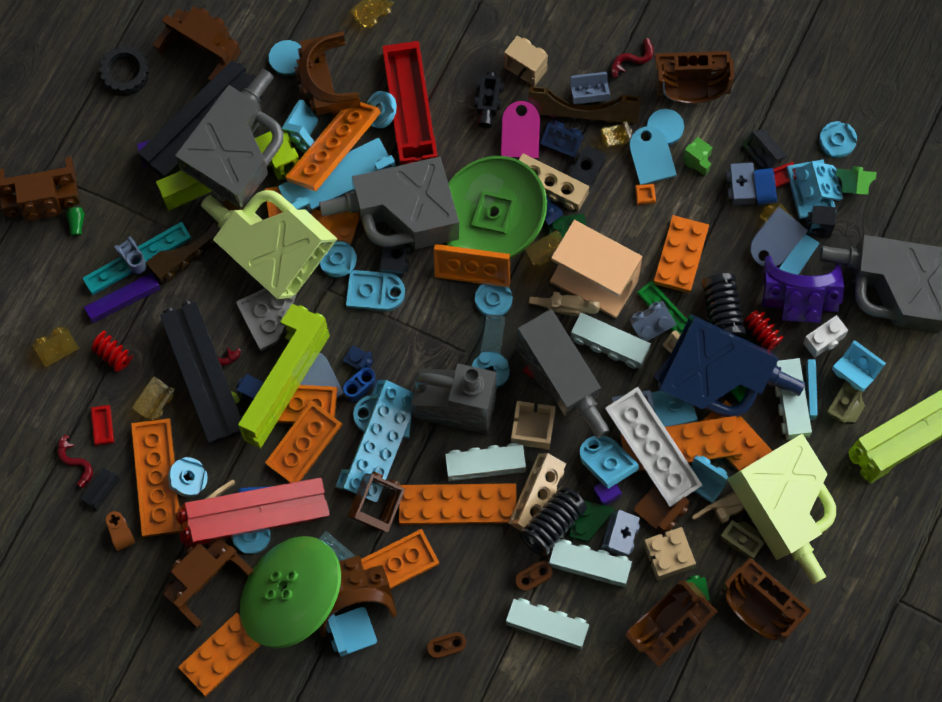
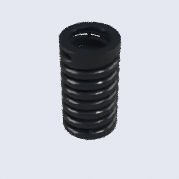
M721 273L704 278L701 283L704 298L706 299L705 305L707 306L709 323L740 338H744L746 331L745 327L742 326L744 320L742 319L743 314L740 312L741 306L739 305V293L736 291L735 275Z
M561 486L558 492L553 494L552 498L544 504L543 508L520 531V538L534 553L540 556H547L550 549L555 547V544L560 541V538L564 537L569 528L574 525V522H577L579 517L587 511L584 500L572 489Z

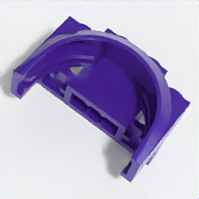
M771 256L765 257L762 307L781 308L782 320L821 323L822 311H839V304H842L844 291L841 264H836L835 270L828 274L805 276L783 271L774 265Z

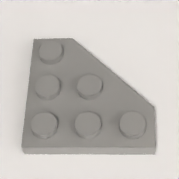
M264 288L236 302L261 352L279 343L285 327L280 322L291 304L294 303L296 295L291 298L277 299Z

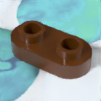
M539 561L518 573L516 576L517 588L527 592L549 580L552 576L551 565L546 561ZM544 569L546 574L540 575L539 570ZM527 579L529 584L523 585L522 580Z
M459 632L434 638L428 643V653L434 659L460 653L466 647V638ZM455 640L460 642V645L457 647L453 645ZM440 646L441 651L435 652L434 647Z

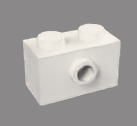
M836 315L808 334L803 344L813 357L816 358L827 349L831 350L839 344L838 342L845 338L848 329Z

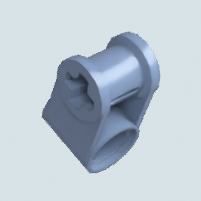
M129 236L127 237L128 240L120 245H115L114 248L131 271L140 274L146 270L147 264L138 246ZM141 260L139 264L133 265L134 261Z

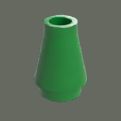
M68 208V213H66L70 235L72 236L82 235L85 215L83 208Z

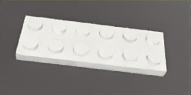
M638 387L605 408L669 506H672L681 500L683 496L686 497L702 486V483Z

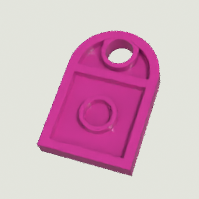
M517 101L510 104L504 111L502 118L501 156L521 157L522 154H525L531 158L539 157L540 116L532 104L525 101ZM519 105H524L527 108V113L524 116H519L516 113V108Z

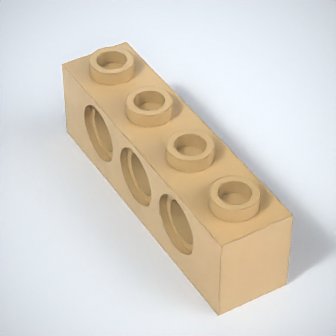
M525 154L521 155L519 160L527 164L538 175L546 195L551 201H558L569 210L579 211L589 193L588 185ZM550 181L553 182L554 185L546 186L545 183ZM569 190L571 193L565 195L562 193V191Z
M549 453L538 454L508 524L521 531L533 519L538 511L543 508L544 504L556 493L557 484L564 475L566 463ZM531 508H532V511H533L532 516L530 515V509H531Z

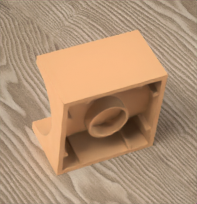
M574 220L551 258V261L559 265L550 280V284L571 295L581 296L585 301H599V310L616 319L638 283L642 256Z

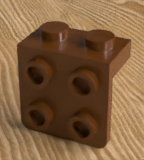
M654 485L635 506L634 511L663 536L666 531H671L677 524L675 521L679 516L682 518L689 511L688 505L690 501L683 496L681 500L669 506L657 486Z

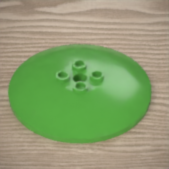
M506 156L481 158L462 168L448 183L459 219V240L446 242L448 246L510 254L511 259L524 251L539 234L546 217V192L538 175L522 161ZM499 209L498 215L492 217V210Z
M302 536L288 539L268 551L253 568L254 572L248 576L240 600L241 622L251 639L268 648L289 647L303 641L314 633L330 614L339 594L341 568L332 548L317 538Z

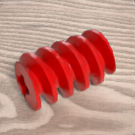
M757 310L745 318L743 324L748 325V331H753L752 336L757 337V343H762L761 348H767L768 351H771L780 344L784 337H777L776 335L779 330L772 331L774 324L767 325L770 318L763 319L765 312L758 313Z
M104 330L93 340L91 350L97 353V356L102 358L104 362H108L110 367H114L116 372L122 371L129 365L133 355L127 357L129 350L127 349L122 352L123 345L116 347L118 341L110 342L112 336L109 335L105 338L107 332Z

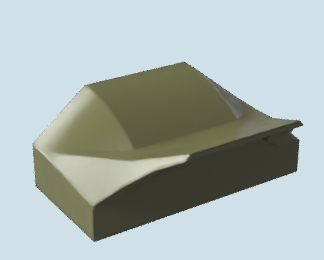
M845 381L827 414L843 423L847 421L855 423L865 407L862 391L854 389L848 381Z
M732 520L720 537L727 545L740 554L752 559L755 558L765 543L761 540L760 532L745 521L736 523Z

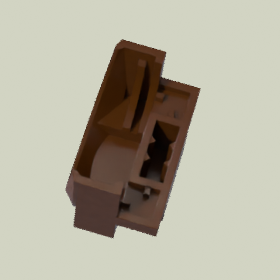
M193 6L190 12L186 10L182 12L177 9L172 18L165 15L162 19L165 28L153 44L155 49L160 54H163L176 39L183 37L207 53L216 54L219 62L208 80L211 81L232 60L235 62L241 53L238 46L239 43L230 38L227 31L228 28L224 25L225 22L216 16L215 18L211 17L210 13L204 8L200 7L198 9Z
M341 31L300 41L301 48L298 49L300 59H297L298 66L294 67L301 100L306 101V104L312 110L316 109L317 116L331 113L333 119L340 110L361 106L358 92L334 93L325 57V51L346 45L344 32Z
M730 51L655 53L656 97L666 96L670 100L679 103L699 104L731 93L734 81L733 59H730Z
M65 157V168L5 178L4 169H0L1 209L5 217H17L20 215L24 217L25 221H34L41 218L55 217L62 214V210L66 207L80 204L75 165L72 157ZM56 185H62L57 191Z
M222 539L211 541L206 546L207 550L200 543L197 546L192 545L186 551V557L183 560L178 559L171 566L173 568L171 574L176 581L169 582L164 588V597L197 629L202 626V622L189 610L186 605L187 600L195 596L222 569L225 562L235 565L247 576L254 572L237 555L236 550L232 546L229 547Z
M360 555L339 561L341 568L339 594L330 614L318 629L320 636L326 638V623L328 619L338 610L360 602L381 603L388 608L392 618L397 616L383 565L364 570Z
M749 558L741 568L739 567L725 582L722 590L728 605L742 622L759 635L769 640L780 641L782 644L811 612L804 603L752 558Z
M683 580L675 585L627 631L625 636L640 652H646L656 665L660 667L670 656L682 650L707 626L706 623L718 611L707 601L704 593L693 582Z

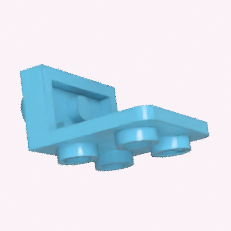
M298 100L282 127L283 131L288 133L295 146L304 153L314 143L310 135L318 123V118L304 100Z
M812 161L795 170L804 205L809 206L823 198L836 201L843 199L842 187L839 184L836 168L833 165Z
M854 341L843 357L832 367V370L839 378L848 381L854 389L864 391L874 381L886 363L857 341Z
M696 455L691 468L702 483V486L693 492L712 504L725 488L729 477L724 469L721 467L716 468L710 464V460L706 457Z
M360 607L338 616L333 614L326 623L327 632H332L334 640L331 641L334 652L339 651L341 657L377 643L365 607Z

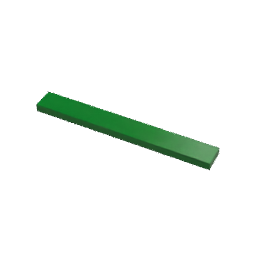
M650 281L637 292V295L648 307L654 302L663 301L676 323L669 330L671 332L676 330L681 334L688 319ZM740 384L728 393L739 404L748 387Z

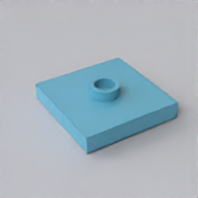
M662 390L651 393L654 412L664 427L697 422L698 419L692 404Z

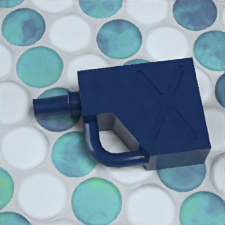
M690 314L657 381V385L660 390L700 409L705 408L724 417H739L749 410L757 394H762L766 385L770 386V388L776 386L796 396H800L805 387V382L781 371V367L776 366L779 358L774 353ZM740 384L748 387L740 403L735 406H727L716 401Z

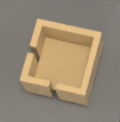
M516 36L504 52V68L518 76L526 67L527 69L522 74L521 79L532 86H535L547 71V53L542 48H536L531 45V42L526 38Z
M517 401L511 443L550 450L556 406L538 404L537 413H534V403Z
M682 527L666 532L664 537L660 534L644 541V547L649 561H652L651 566L657 581L694 569L696 562Z

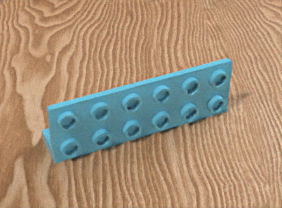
M377 138L348 152L317 191L289 182L279 185V190L282 196L297 210L310 212L320 207L319 202L338 198L345 195V192L353 191L352 176L395 167V161L392 155L389 156L380 139Z
M377 380L370 397L376 400L374 409L349 470H341L335 488L351 491L356 494L364 473L372 474V471L382 474V479L386 480L412 414L413 392L388 380ZM372 482L366 499L377 502L383 487Z

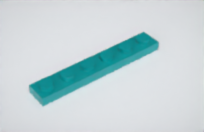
M180 222L139 245L138 248L147 262L160 251L174 250L190 241L191 236L183 223ZM118 257L83 277V280L92 295H95L133 272L121 257ZM141 260L134 261L133 265L139 264Z

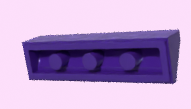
M150 273L84 308L91 322L95 323L161 288L153 273Z

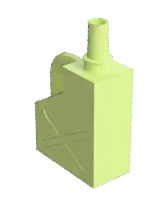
M264 190L256 193L243 210L229 211L212 195L206 197L201 204V207L218 222V227L221 228L213 240L277 299L291 298L296 295L337 241V238L306 210H297L282 195L275 191ZM268 201L276 205L283 213L262 220L255 212L263 202Z
M801 434L729 477L728 482L775 559L778 560L791 554L794 561L798 560L812 584H815L824 579L826 575L812 553L814 548H812L809 542L820 536L822 532L826 531L833 524L836 517V505L824 485L827 472L804 435ZM818 496L824 506V516L815 523L810 515V511Z

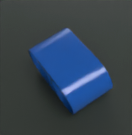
M774 169L754 170L758 205L777 203Z
M363 368L344 384V395L348 401H358L375 386L376 378L374 371L370 368ZM367 375L372 377V379L369 382H364L362 380V378ZM350 388H356L357 392L355 394H349L348 390Z

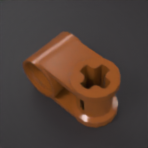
M116 511L110 512L106 516V524L116 550L119 551L135 544L131 530L128 528L126 520L121 513ZM113 519H118V525L113 524Z

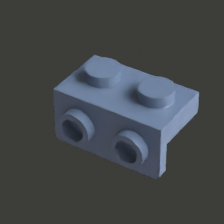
M607 72L570 76L571 94L574 104L610 100Z
M663 301L652 303L647 310L635 313L630 319L639 338L646 342L676 325Z

